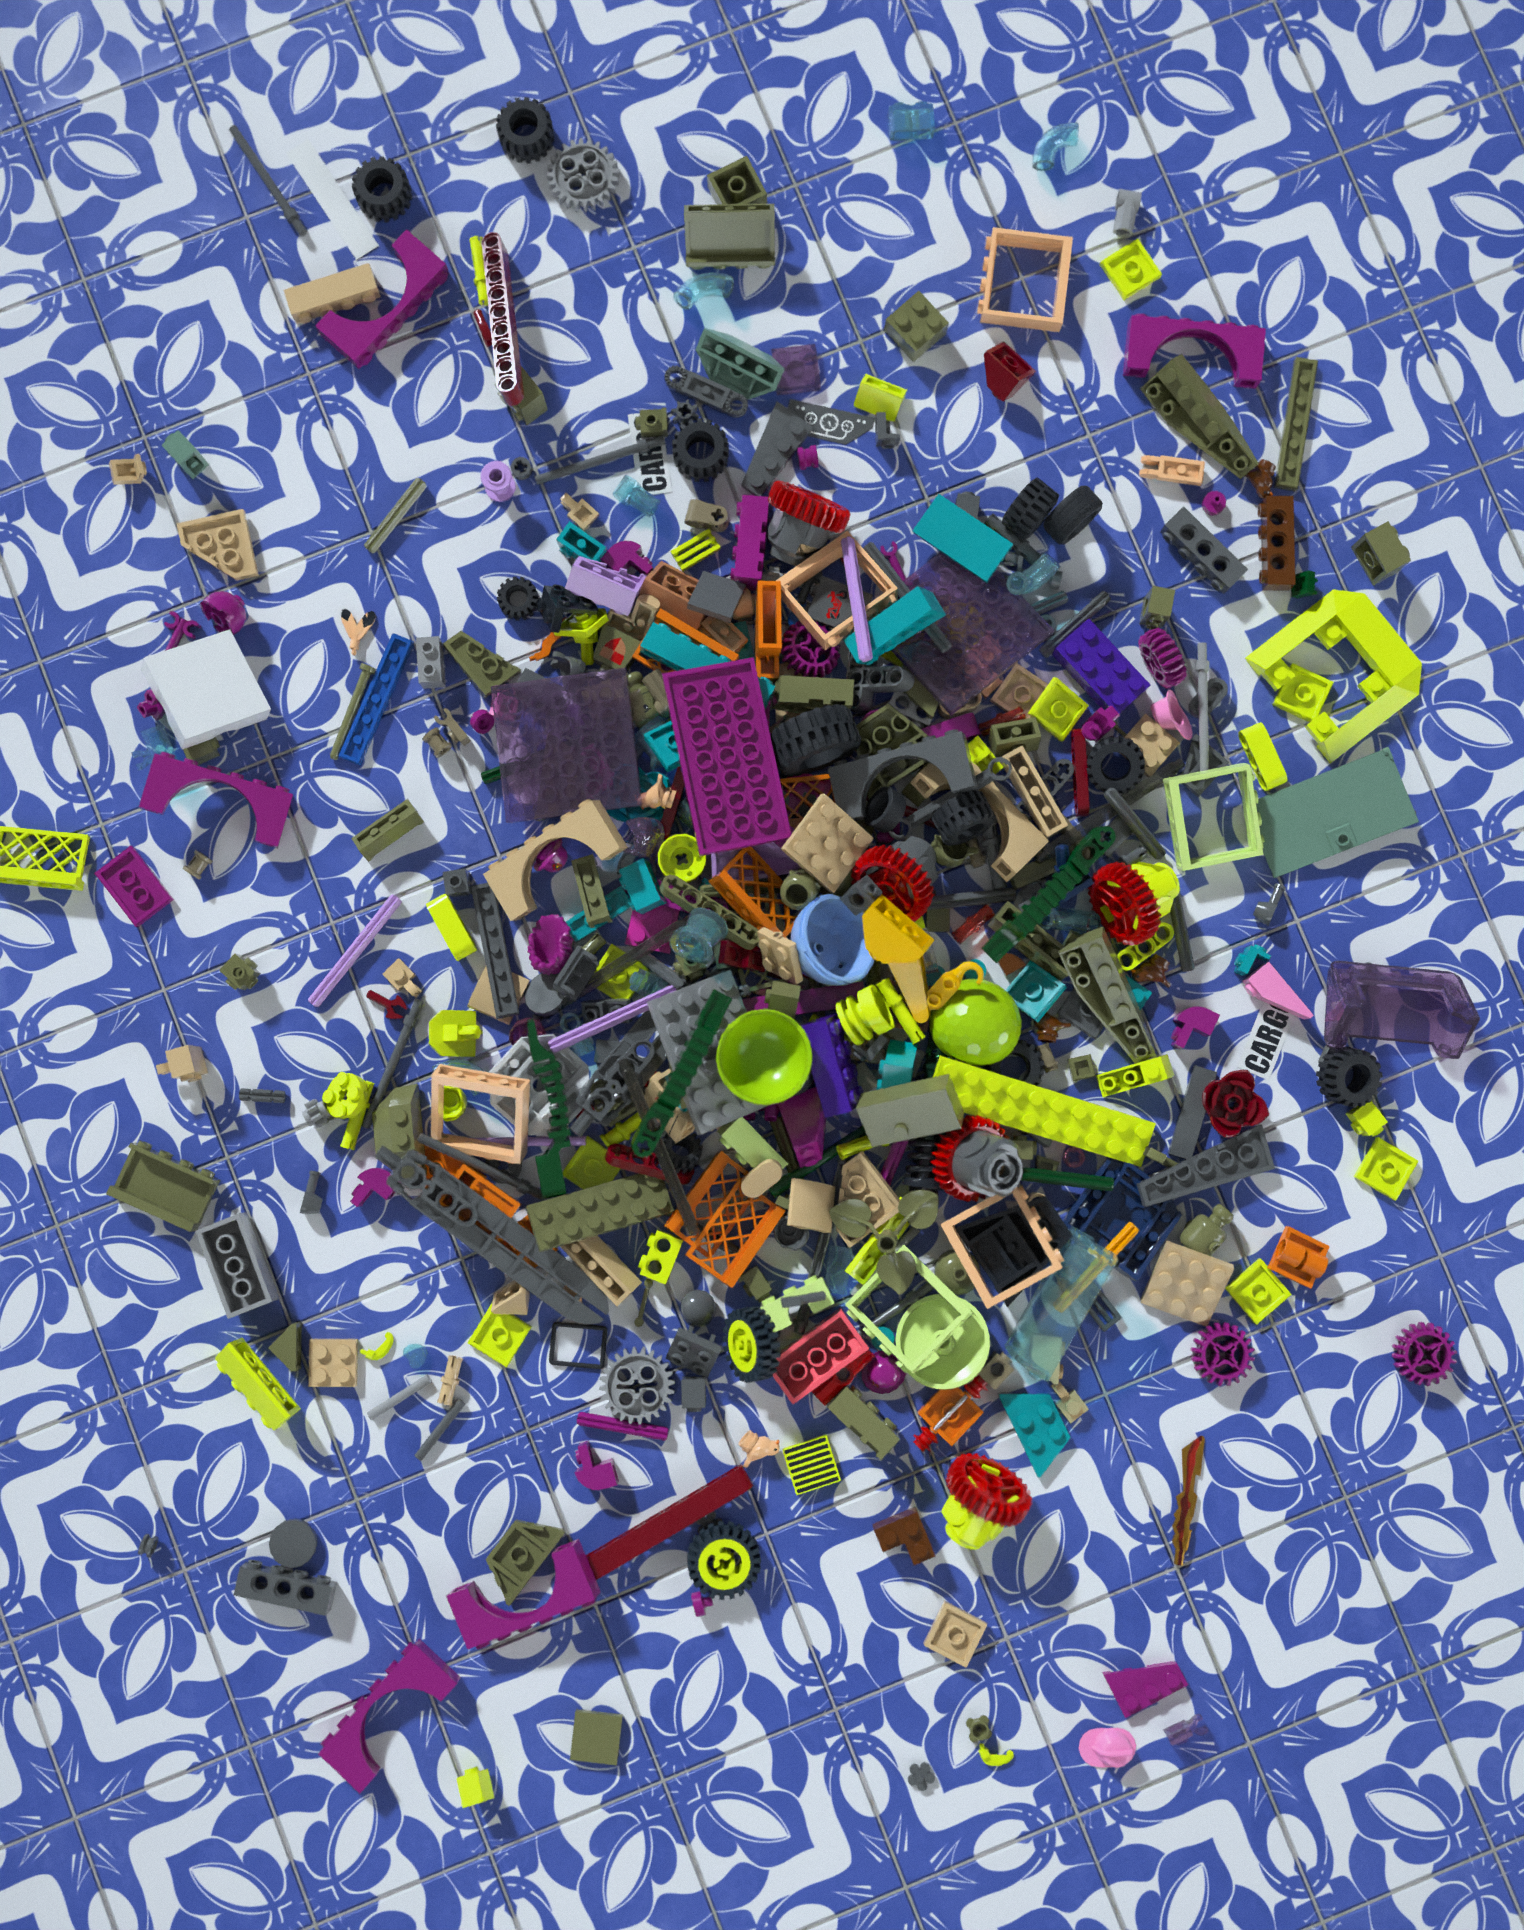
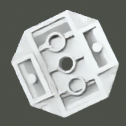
M554 1034L537 1036L539 1043L551 1051L548 1042L556 1038ZM521 1037L489 1073L530 1080L528 1135H546L547 1129L557 1128V1126L551 1127L549 1123V1118L558 1116H552L549 1107L557 1105V1103L550 1105L548 1101V1096L556 1093L547 1094L545 1087L541 1089L533 1088V1082L540 1078L539 1075L549 1073L551 1070L535 1075L532 1066L547 1062L549 1059L534 1063L531 1057L528 1037ZM567 1047L553 1054L560 1064L558 1070L561 1071L563 1077L560 1081L563 1082L565 1090H562V1092L566 1095L567 1101H564V1103H566L568 1108L566 1114L570 1123L582 1110L575 1103V1099L582 1087H586L589 1082V1067ZM490 1094V1105L515 1126L516 1098Z

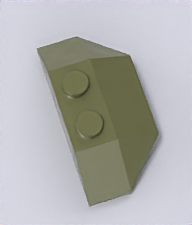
M414 1084L394 1088L372 1112L375 1153L384 1145L401 1159L410 1149L425 1155L424 1144L417 1141L419 1135L423 1133L419 1085ZM417 1163L422 1168H424L427 1176L426 1164L424 1163L423 1165ZM405 1166L401 1170V1176L404 1178H410L414 1174V1168L411 1166Z

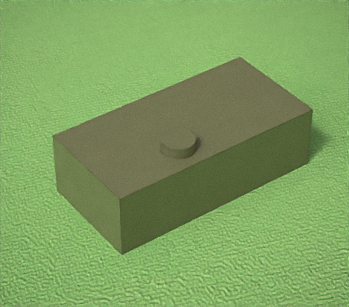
M949 1074L861 1093L856 1107L872 1147L961 1129L964 1118V1110Z

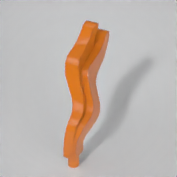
M551 632L542 642V650L535 653L534 656H530L529 660L539 661L548 657L552 645L562 636H555L554 632Z

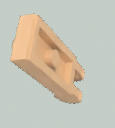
M1150 455L1141 457V463L1158 465V470L1141 469L1139 476L1142 478H1156V480L1201 486L1203 483L1204 461L1163 455L1160 457Z

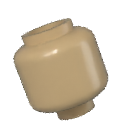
M746 588L733 616L734 620L752 617L755 613L757 596L755 593L751 594L748 588Z

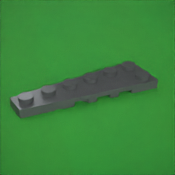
M1256 1125L1138 1183L1137 1187L1143 1207L1275 1169L1262 1125Z

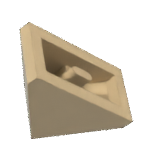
M513 1280L494 1292L491 1312L494 1314L527 1315L530 1292Z

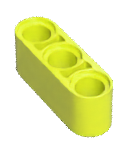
M1259 722L1239 731V740L1261 788L1267 791L1286 783L1287 774L1265 726Z
M446 893L426 903L427 909L456 961L478 950L454 904Z
M1165 922L1158 926L1165 930L1166 938L1162 940L1155 933L1153 937L1146 940L1145 943L1148 946L1147 953L1139 951L1138 945H1128L1116 955L1119 962L1122 955L1130 959L1128 967L1121 965L1123 971L1127 972L1135 968L1167 944L1174 936L1172 926Z

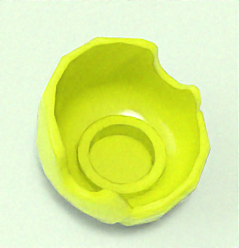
M444 1086L443 1119L446 1122L454 1121L464 1114L467 1107V1097L460 1088Z

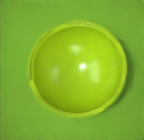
M977 979L962 980L959 989L942 1008L931 1010L929 1030L932 1039L950 1058L953 1056L966 1062V1064L988 1065L998 1062L1013 1051L1019 1040L1022 1028L1019 1008L1012 996L993 982L983 980L980 985H977Z
M760 1009L745 1013L728 1025L720 1038L716 1060L718 1072L725 1086L735 1096L755 1105H771L789 1099L802 1088L812 1066V1051L810 1041L804 1029L794 1019L775 1010Z

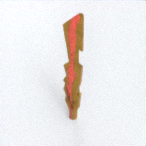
M1199 1436L1182 1449L1183 1491L1176 1496L1178 1509L1173 1514L1175 1521L1172 1525L1175 1533L1172 1539L1175 1547L1174 1564L1183 1566L1184 1554L1188 1550L1192 1530L1189 1528L1197 1501L1194 1484L1195 1476H1200L1205 1442L1203 1436Z

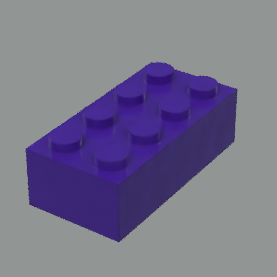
M1090 619L1086 620L1059 644L1051 654L1104 711L1108 707L1113 706L1121 714L1151 686Z
M838 1014L813 1019L801 1027L810 1041L812 1051L811 1070L824 1116L826 1118L851 1112L857 1107L860 1094L864 1093L862 1086L858 1085L856 1078L858 1070L850 1057L852 1050L849 1041H845V1030L841 1025Z

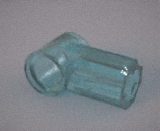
M628 475L623 477L612 493L618 501L627 506L630 504L649 518L655 513L660 504L658 498L641 488V485Z
M571 1012L562 1016L560 1026L564 1033L571 1031L565 1025V1020L569 1016L576 1018V1028L583 1025L582 1018L578 1014ZM590 1038L571 1045L573 1052L578 1057L595 1050Z

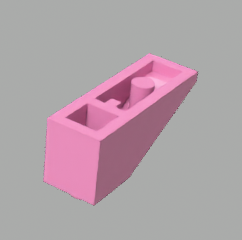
M1270 962L1262 964L1243 980V983L1246 985L1244 988L1250 996H1255L1261 1001L1304 1020L1314 1016Z

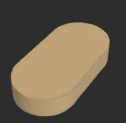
M767 1159L744 1176L741 1182V1189L744 1195L750 1198L759 1197L777 1183L782 1177L781 1164L777 1160Z

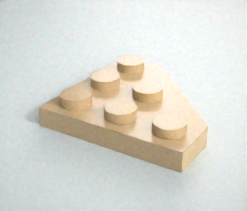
M243 509L177 523L180 543L183 548L236 581L259 576L246 513Z
M863 1151L842 1166V1184L838 1204L848 1199H860L867 1203L871 1209V1218L868 1222L872 1223L875 1229L899 1212L898 1205L900 1199ZM836 1226V1231L849 1248L872 1232L867 1226L866 1233L862 1237L855 1238L844 1234Z

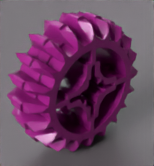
M797 621L795 625H790L783 634L780 654L785 655L782 662L789 663L787 670L792 668L795 670L794 676L801 673L802 677L809 675V677L823 678L825 674H830L832 669L837 666V660L841 655L838 653L841 645L824 650L800 621ZM826 625L819 626L825 634L829 632L825 629ZM803 636L804 640L800 644L795 645V638ZM825 655V661L817 663L818 657Z
M1158 627L1140 636L1138 641L1139 650L1141 651L1140 655L1151 676L1154 677L1159 685L1167 689L1175 687L1185 680L1187 676V668L1184 665L1185 661L1178 649L1179 647L1176 646L1174 640L1171 639L1165 630Z
M1215 1322L1214 1330L1210 1325L1205 1326L1206 1334L1201 1330L1198 1332L1202 1337L1201 1340L1193 1339V1342L1198 1344L1197 1348H1190L1192 1352L1197 1353V1355L1191 1357V1361L1198 1362L1195 1364L1194 1369L1197 1371L1201 1370L1199 1376L1202 1378L1207 1377V1382L1211 1384L1215 1381L1217 1386H1221L1223 1381L1225 1385L1231 1386V1379L1235 1383H1239L1238 1375L1246 1378L1247 1374L1244 1372V1369L1252 1370V1366L1248 1364V1361H1254L1255 1357L1250 1356L1249 1353L1254 1352L1255 1349L1250 1346L1247 1347L1252 1340L1244 1338L1246 1335L1245 1331L1241 1330L1238 1332V1326L1233 1325L1230 1328L1227 1322L1223 1323L1222 1328L1220 1323ZM1222 1335L1232 1337L1230 1341L1220 1345L1213 1340ZM1237 1344L1240 1352L1238 1362L1234 1359ZM1207 1346L1211 1349L1212 1352L1211 1357L1208 1360V1364L1205 1356ZM1217 1348L1227 1351L1225 1353L1228 1360L1219 1357L1221 1355H1219L1220 1351ZM1222 1364H1227L1232 1368L1223 1373L1213 1371Z
M1418 1322L1417 1326L1409 1324V1330L1401 1329L1404 1336H1395L1396 1340L1400 1342L1398 1345H1392V1348L1397 1349V1353L1391 1354L1393 1358L1398 1359L1394 1366L1400 1368L1399 1374L1402 1376L1406 1375L1407 1381L1412 1382L1414 1380V1383L1419 1386L1422 1383L1425 1386H1430L1431 1381L1434 1384H1440L1439 1377L1444 1380L1448 1379L1445 1372H1453V1369L1449 1367L1450 1363H1457L1455 1359L1451 1358L1452 1355L1457 1354V1351L1450 1349L1455 1344L1454 1341L1448 1340L1450 1334L1447 1332L1442 1333V1327H1434V1324L1430 1322L1426 1325L1424 1322ZM1423 1335H1430L1434 1338L1431 1342L1427 1341L1425 1344L1417 1340L1418 1337ZM1410 1346H1411V1348H1412V1354H1411V1356L1408 1358V1352H1409V1348H1410ZM1422 1349L1426 1350L1425 1355L1427 1359L1423 1358L1424 1353L1422 1352ZM1440 1350V1357H1439V1360H1437L1436 1355H1437L1438 1351ZM1423 1364L1432 1368L1427 1372H1417L1415 1370L1417 1366L1421 1367Z

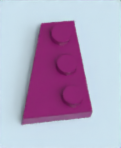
M1176 1661L1152 1664L1135 1669L1126 1668L1116 1672H1102L1125 1718L1188 1686Z

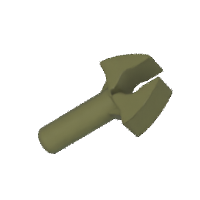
M1148 1146L1143 1153L1150 1160L1156 1161L1167 1168L1178 1164L1168 1158L1167 1155Z

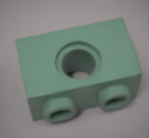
M179 430L168 435L162 444V447L192 479L209 466V463Z

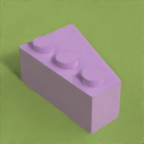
M579 556L572 566L565 589L570 590L576 596L588 598L597 605L611 608L617 614L629 616L647 575L641 573L640 577L627 574V569L620 568L619 571L606 568V563Z

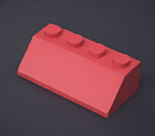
M839 1308L780 1351V1358H776L779 1361V1366L775 1367L777 1371L773 1374V1378L791 1403L795 1404L867 1351L869 1347L843 1310Z

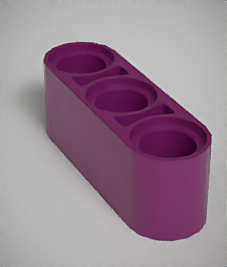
M967 713L921 729L927 735L936 736V738L945 736V732L958 729V732L962 731L966 735L967 741L981 735L974 713Z

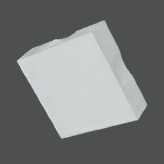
M231 630L220 632L143 659L141 670L156 699L164 708L167 721L181 749L208 741L221 733L238 730L268 718L271 708Z

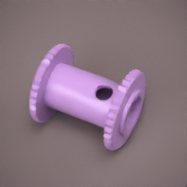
M491 461L486 464L481 471L480 479L488 497L496 502L511 499L514 495L516 484L510 468L501 461Z

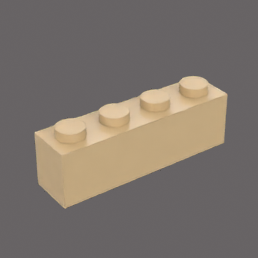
M369 263L283 290L290 313L296 324L308 323L314 318L324 317L329 310L333 312L342 309L349 310L354 308L355 305L372 303L381 297Z
M1020 746L1002 756L1012 764V774L1009 778L1043 835L1049 839L1065 830L1068 824L1024 747ZM1000 762L1004 767L1005 772L1008 774V764L1005 765L1003 762Z
M598 1235L560 1246L616 1306L622 1303L642 1283Z

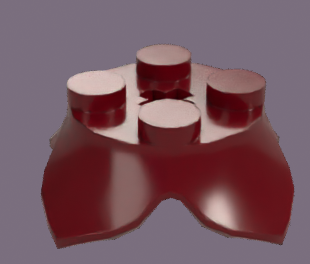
M1248 1070L1232 1071L1222 1079L1210 1082L1203 1090L1202 1104L1206 1114L1209 1116L1213 1128L1224 1138L1234 1137L1240 1133L1242 1127L1258 1125L1269 1116L1266 1102L1254 1092L1255 1079ZM1231 1099L1234 1103L1233 1107H1229L1228 1100Z

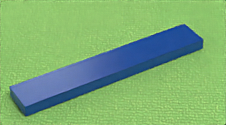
M392 633L338 757L361 766L413 649L414 641Z

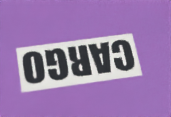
M640 413L628 415L632 445L637 444L636 441L641 439L649 440L655 438H641L640 430H636L635 416H640ZM647 420V422L652 424L655 420ZM666 444L648 449L649 452L640 454V452L633 454L639 496L672 492Z
M1263 1001L1237 1067L1269 1080L1295 1015Z

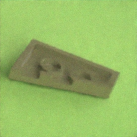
M463 631L458 632L443 643L446 651L485 698L521 673L520 668L511 665L500 655L494 654Z

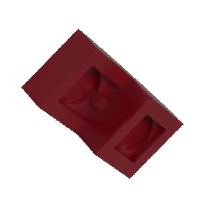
M721 941L718 964L765 972L760 947L756 946L754 949L749 950L732 941Z

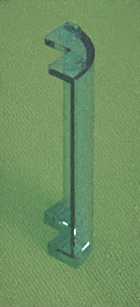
M1073 1226L1070 1229L1073 1236L1059 1250L1064 1259V1262L1061 1263L1063 1268L1041 1280L1005 1344L1008 1352L1007 1356L1028 1369V1374L1038 1381H1041V1379L1049 1381L1118 1260L1115 1253L1096 1244L1092 1236Z

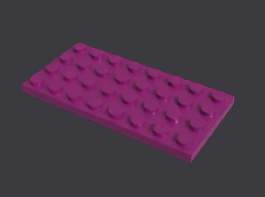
M754 657L663 673L662 679L699 856L788 840L791 836V830Z

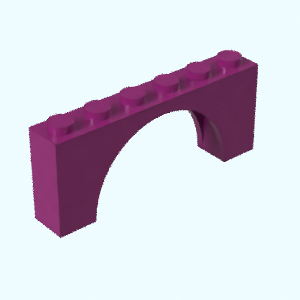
M407 229L391 245L395 255L401 260L406 269V288L397 306L385 316L371 321L348 320L329 310L315 325L319 334L358 369L371 361L372 355L386 345L388 338L402 328L403 322L417 312L419 305L423 301L430 299L436 287L444 284L450 274L446 263Z
M1141 313L1131 315L1127 324L1123 376L1145 378L1150 369L1153 355L1162 346L1180 338H1198L1217 347L1227 358L1233 373L1234 387L1256 389L1262 380L1266 328H1259L1257 325L1238 326L1232 322L1218 324L1211 320L1198 322L1192 321L1189 318L1178 320L1170 319L1168 316L1148 317L1146 314Z
M161 751L160 755L154 754L139 804L140 809L164 815L170 801L184 788L200 782L223 783L239 791L251 805L257 823L255 842L278 848L293 798V794L289 793L290 789L277 785L275 789L267 787V782L253 779V782L244 780L243 775L231 772L230 775L223 774L220 768L210 765L206 769L198 766V762L185 758L184 762L174 759L175 755Z
M577 1539L559 1546L552 1553L555 1564L553 1592L547 1603L533 1611L516 1613L495 1606L484 1597L475 1581L454 1588L448 1593L446 1597L467 1650L476 1647L477 1650L484 1648L493 1639L497 1638L498 1641H502L511 1636V1632L518 1630L519 1633L530 1629L534 1623L539 1622L542 1625L551 1621L554 1615L561 1614V1616H565L573 1612L577 1606L582 1605V1608L594 1604L601 1591L580 1540Z
M418 1639L415 1644L410 1642L401 1652L403 1657L399 1662L394 1660L387 1667L385 1678L383 1680L378 1678L369 1688L371 1691L366 1699L362 1696L352 1707L355 1709L350 1717L346 1714L336 1725L339 1728L334 1735L330 1732L320 1743L323 1748L318 1755L359 1793L372 1781L381 1768L370 1754L365 1739V1722L372 1704L383 1695L399 1689L424 1691L441 1702L461 1678L421 1639Z

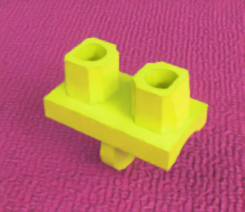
M979 736L968 743L972 762L982 772L988 769L990 761L996 758ZM996 762L992 767V772L997 774L1004 767L1000 762Z

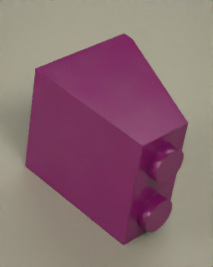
M814 1087L800 1095L792 1096L778 1103L800 1168L803 1166H813L823 1158L827 1117L825 1118L817 1088Z

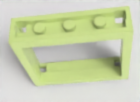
M1240 763L1163 779L1177 869L1185 871L1263 855V842L1265 840L1263 835H1260L1259 826L1262 825L1260 813L1257 812L1258 794L1253 787L1255 774H1253L1250 764ZM1238 772L1249 847L1190 858L1179 784Z
M903 1245L896 1254L900 1251L909 1252L915 1260L916 1271L960 1314L939 1337L912 1363L857 1308L883 1282L877 1272L845 1305L849 1308L846 1313L855 1322L860 1320L865 1325L863 1330L872 1339L876 1336L882 1342L879 1347L888 1356L893 1353L899 1359L896 1364L905 1373L910 1370L914 1374L973 1313Z

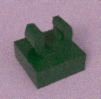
M1308 570L1295 574V585L1291 589L1292 598L1299 599L1317 594L1315 583H1318V579L1315 578V572Z

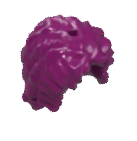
M558 914L541 916L540 920L536 922V927L532 928L533 933L528 936L529 945L527 952L530 954V964L534 970L547 975L560 973L573 953V938L570 936L571 928L567 926L568 924L564 921V918Z

